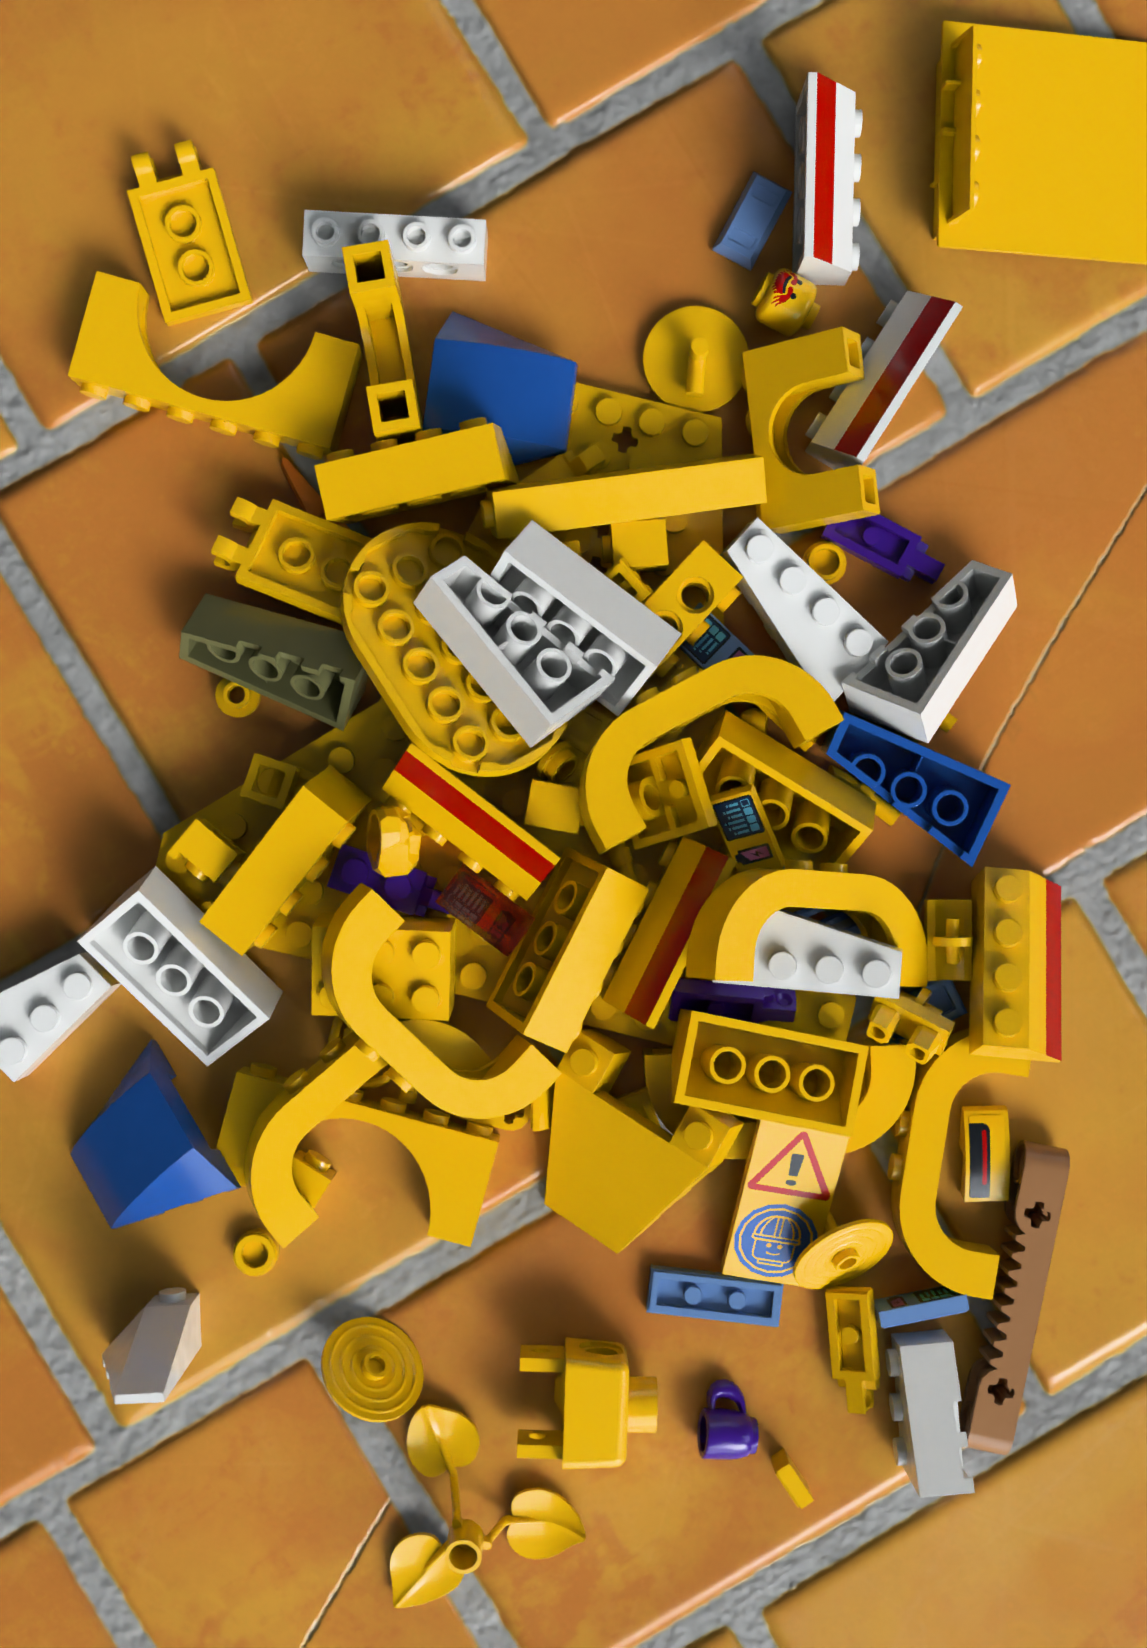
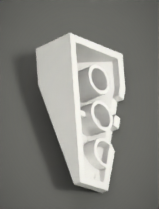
M181 1287L160 1290L159 1295H155L102 1353V1364L106 1369V1377L110 1380V1390L115 1405L159 1403L166 1400L202 1346L200 1293L186 1294V1289Z

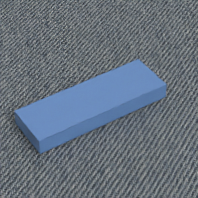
M651 1264L646 1312L779 1327L784 1284L723 1275L722 1272Z

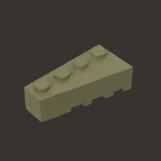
M206 593L181 631L180 659L344 731L366 689L368 674L350 647L344 631Z

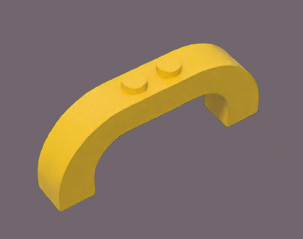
M745 655L723 660L700 672L696 666L690 667L673 677L674 686L660 693L657 687H653L632 699L635 706L615 719L595 742L585 760L580 777L579 805L585 829L598 854L600 855L647 828L628 790V770L636 752L713 710L733 702H749L769 711L778 720L795 749L844 721L842 714L829 693L813 676L792 663L769 656Z
M785 860V869L755 868L739 872L721 883L707 898L696 917L688 943L686 977L753 982L756 941L762 926L772 914L786 907L839 910L854 920L862 936L903 949L900 986L927 987L928 982L926 937L919 916L909 899L900 889L885 879L866 874L848 873V864L820 863V871L813 870V861Z
M360 883L334 914L324 938L321 956L322 978L328 999L343 1022L359 1036L354 1045L373 1063L379 1057L384 1059L392 1067L386 1075L405 1093L413 1086L433 1105L453 1115L473 1119L496 1118L516 1112L539 1098L562 1073L538 1049L518 1034L488 1064L470 1070L455 1069L445 1065L381 1004L375 994L372 983L373 963L381 946L405 920L372 888Z
M397 1019L445 1065L451 1068L470 1070L482 1067L492 1061L472 1038L446 1021ZM351 1032L343 1040L341 1038L332 1040L320 1051V1060L307 1071L305 1068L299 1069L284 1082L283 1087L285 1090L270 1102L261 1113L247 1143L244 1175L248 1195L264 1226L283 1249L319 1218L312 1205L299 1192L293 1181L292 1161L298 1144L311 1129L379 1070L388 1065L381 1057L373 1063L354 1045L359 1039L355 1032Z
M966 1028L949 1036L947 1046L941 1056L934 1054L926 1064L918 1065L910 1099L904 1111L895 1122V1135L900 1136L897 1153H891L888 1179L893 1180L891 1209L896 1230L905 1248L922 1269L938 1283L952 1291L963 1295L967 1294V1296L993 1300L1000 1255L989 1245L957 1240L943 1233L936 1217V1196L951 1105L958 1091L971 1079L987 1073H1003L1029 1077L1031 1060L969 1055V1028Z
M863 1039V1045L869 1046L853 1137H849L845 1153L863 1148L877 1140L894 1125L904 1111L912 1093L916 1074V1061L908 1058L904 1052L909 1041L908 1039H900V1044L880 1043L874 1039ZM673 1047L642 1048L644 1078L649 1098L659 1119L674 1135L689 1106L672 1102ZM733 1115L744 1122V1125L725 1159H746L747 1162L757 1119Z

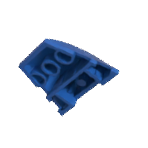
M452 311L434 340L423 431L441 428L442 433L447 434L459 431L460 422L486 417L487 424L495 423L501 427L514 466L564 454L567 452L578 365L570 359Z
M151 1039L70 1153L111 1229H117L165 1213L167 1210L185 1204H193L222 1192H230L241 1188L220 1150L209 1147L171 1080L176 1077V1074L154 1039Z

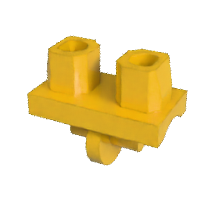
M924 899L927 981H972V900Z
M923 987L917 997L903 990L900 992L899 999L874 997L868 1015L870 1021L866 1034L880 1043H888L894 1033L908 1039L909 1041L904 1052L908 1058L924 1065L934 1054L942 1055L955 1022L942 1016V1010L928 1004L932 991Z

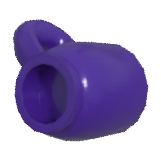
M726 1379L716 1380L707 1391L708 1408L705 1407L701 1410L698 1420L697 1442L701 1458L733 1460L746 1457L749 1454H755L759 1439L757 1419L746 1414L743 1393L734 1382ZM723 1397L731 1399L737 1404L739 1411L715 1408V1402Z

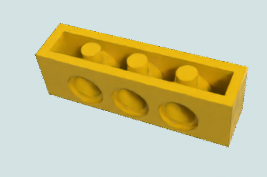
M704 540L643 604L663 620L669 621L681 633V636L647 681L654 674H657L662 679L680 660L674 654L680 645L686 640L693 646L709 629L710 625L705 621V618L716 607L723 613L741 594L736 585L742 580L743 576ZM688 587L699 588L705 595V605L700 609L687 607L682 601V591ZM642 686L633 699L647 690ZM632 700L626 706L628 710L635 706Z

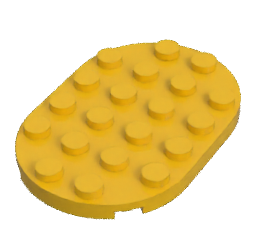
M409 523L386 530L373 538L360 550L349 568L342 587L340 598L341 622L354 654L409 739L438 764L461 774L478 777L509 775L531 766L553 747L565 730L568 721L530 748L413 604L432 575L465 555L489 576L499 561L500 556L476 536L468 532L464 536L457 532L440 528V523Z

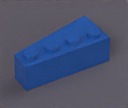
M839 709L844 721L828 731L820 750L973 867L1011 785Z

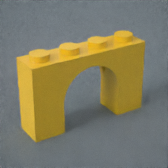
M382 240L342 247L349 293L357 313L368 366L370 386H366L373 433L377 442L397 439L398 445L416 441L414 434L423 431V419L398 273L389 241Z
M841 326L742 352L744 366L741 368L740 376L743 388L747 392L749 411L746 413V426L749 434L752 436L754 454L764 458L767 503L756 504L757 517L774 533L784 534L880 515L875 469L857 464L815 474H806L794 463L787 444V431L790 419L795 409L805 398L819 390L865 379L860 334Z

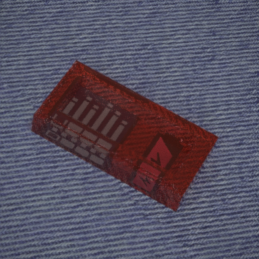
M465 864L460 867L435 901L507 957L514 951L536 919Z

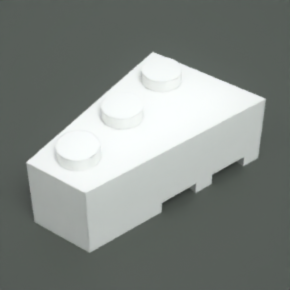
M84 952L0 992V1069L13 1082L30 1075L121 983L88 952Z

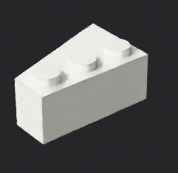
M944 1329L891 1334L892 1349H886L885 1357L889 1377H895L896 1393L889 1394V1405L892 1420L898 1421L899 1437L893 1438V1452L896 1465L903 1466L920 1498L975 1493L973 1477L969 1478L963 1469L962 1447H968L966 1432H960L958 1402L962 1401L952 1339Z

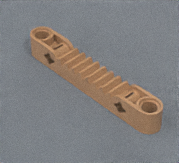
M1021 1140L1015 1149L1010 1171L1009 1201H1004V1211L1008 1219L1013 1223L1004 1226V1231L1013 1238V1241L1001 1243L1000 1246L1009 1255V1258L999 1260L998 1264L1006 1273L1005 1276L996 1277L995 1284L1002 1290V1293L994 1294L993 1300H991L998 1310L986 1313V1317L995 1327L983 1329L982 1334L991 1344L979 1347V1352L984 1357L979 1358L972 1365L968 1373L959 1417L960 1432H966L968 1447L966 1448L1006 1456L1013 1445L1069 1176L1070 1156L1068 1150L1064 1148ZM1035 1204L1039 1206L1037 1212H1030L1028 1216L1024 1214L1026 1208H1034ZM999 1378H1001V1380H1002V1383H1001V1384H997L998 1381H999ZM989 1385H993L992 1391L989 1390Z

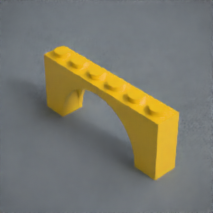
M96 271L68 371V376L80 386V393L99 400H106L107 394L123 398V405L142 412H149L150 407L166 410L168 418L185 424H192L194 419L209 422L211 430L228 436H236L237 430L252 434L254 442L271 448H279L281 442L297 447V454L315 460H322L323 454L327 455L337 451L363 359V353L359 344L315 332L311 345L300 364L286 379L272 389L242 400L219 401L202 398L172 383L157 365L149 344L147 332V312L150 295L141 283Z
M252 1062L250 1067L244 1066L236 1072L216 1150H220L240 1186L246 1187L244 1159L250 1134L261 1113L270 1102L285 1090L283 1084L288 1079L287 1077L276 1075L278 1070L276 1067L258 1062ZM359 1089L323 1119L342 1118L360 1120L376 1125L395 1136L412 1153L425 1177L430 1198V1223L427 1236L471 1247L500 1140V1134L492 1133L493 1127L472 1121H467L466 1125L449 1121V1114L435 1109L425 1108L423 1114L406 1109L407 1103L394 1098L381 1097L380 1102L363 1098L364 1092Z

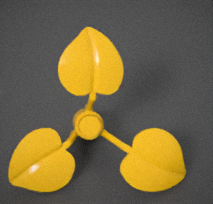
M433 1404L421 1406L411 1418L407 1433V1451L413 1466L424 1476L436 1477L448 1470L452 1501V1526L449 1529L447 1541L443 1544L434 1534L427 1532L409 1534L396 1544L390 1559L394 1608L422 1605L453 1591L462 1581L464 1574L471 1573L479 1567L483 1549H491L492 1542L507 1525H509L507 1529L508 1543L516 1553L527 1559L550 1558L575 1544L586 1541V1531L583 1522L571 1503L557 1492L541 1487L527 1488L516 1493L511 1502L512 1515L503 1516L487 1535H484L482 1528L473 1520L462 1519L456 1467L466 1466L476 1458L480 1446L479 1432L473 1421L463 1413Z

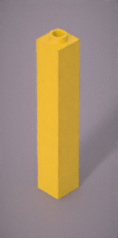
M743 454L486 488L488 500H482L480 507L484 528H491L492 534L497 539L517 537L531 520L546 531L554 532L767 503L764 458L755 454Z

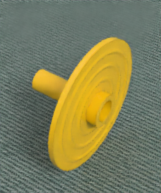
M704 306L679 308L660 319L648 335L643 351L645 377L652 391L665 404L700 413L709 412L728 403L742 387L740 376L741 368L744 366L742 352L748 351V346L739 327L722 312Z
M829 1210L823 1235L809 1244L794 1264L793 1275L796 1282L808 1289H825L846 1283L862 1275L877 1264L888 1252L893 1242L891 1228L886 1222L878 1219H861L838 1226Z
M359 1317L348 1320L331 1333L322 1350L321 1373L324 1384L334 1401L343 1410L356 1418L369 1422H387L397 1419L408 1412L420 1396L424 1381V1371L419 1352L411 1339L390 1322L374 1317Z

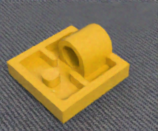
M691 737L634 755L628 770V790L635 807L647 828L631 838L635 850L718 825Z

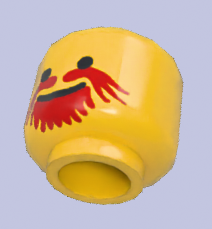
M781 268L774 274L767 272L751 301V304L756 307L755 317L759 322L788 337L794 335L800 327L808 330L821 307L814 302L817 295L816 285L786 268Z

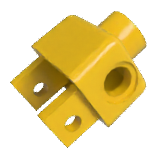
M565 1337V1346H520L519 1371L560 1373L555 1378L554 1401L562 1414V1430L518 1429L517 1458L562 1459V1469L614 1468L621 1466L626 1460L627 1432L656 1433L658 1415L657 1377L629 1376L627 1352L621 1343Z

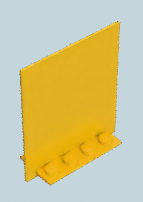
M944 20L941 23V59L936 64L934 182L930 183V187L934 188L933 240H937V247L1147 265V42Z

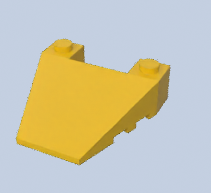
M596 1028L581 1030L579 1036L572 1042L568 1052L564 1054L557 1067L562 1074L555 1081L544 1204L618 1254L660 1218L676 1201L685 1196L693 1186L723 1162L744 1122L728 1113L689 1106L674 1135H672L609 1094L632 1051Z

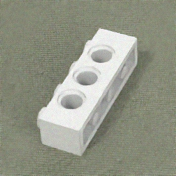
M304 210L302 256L309 272L346 274L342 247L388 240L398 277L486 281L488 232L485 219Z

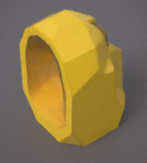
M387 805L373 808L369 815L366 833L367 854L372 869L383 877L408 875L419 860L422 835L411 823L410 815L400 807Z

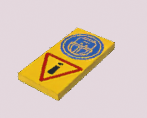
M757 1119L720 1265L723 1275L800 1286L794 1278L793 1267L802 1251L823 1235L849 1137Z

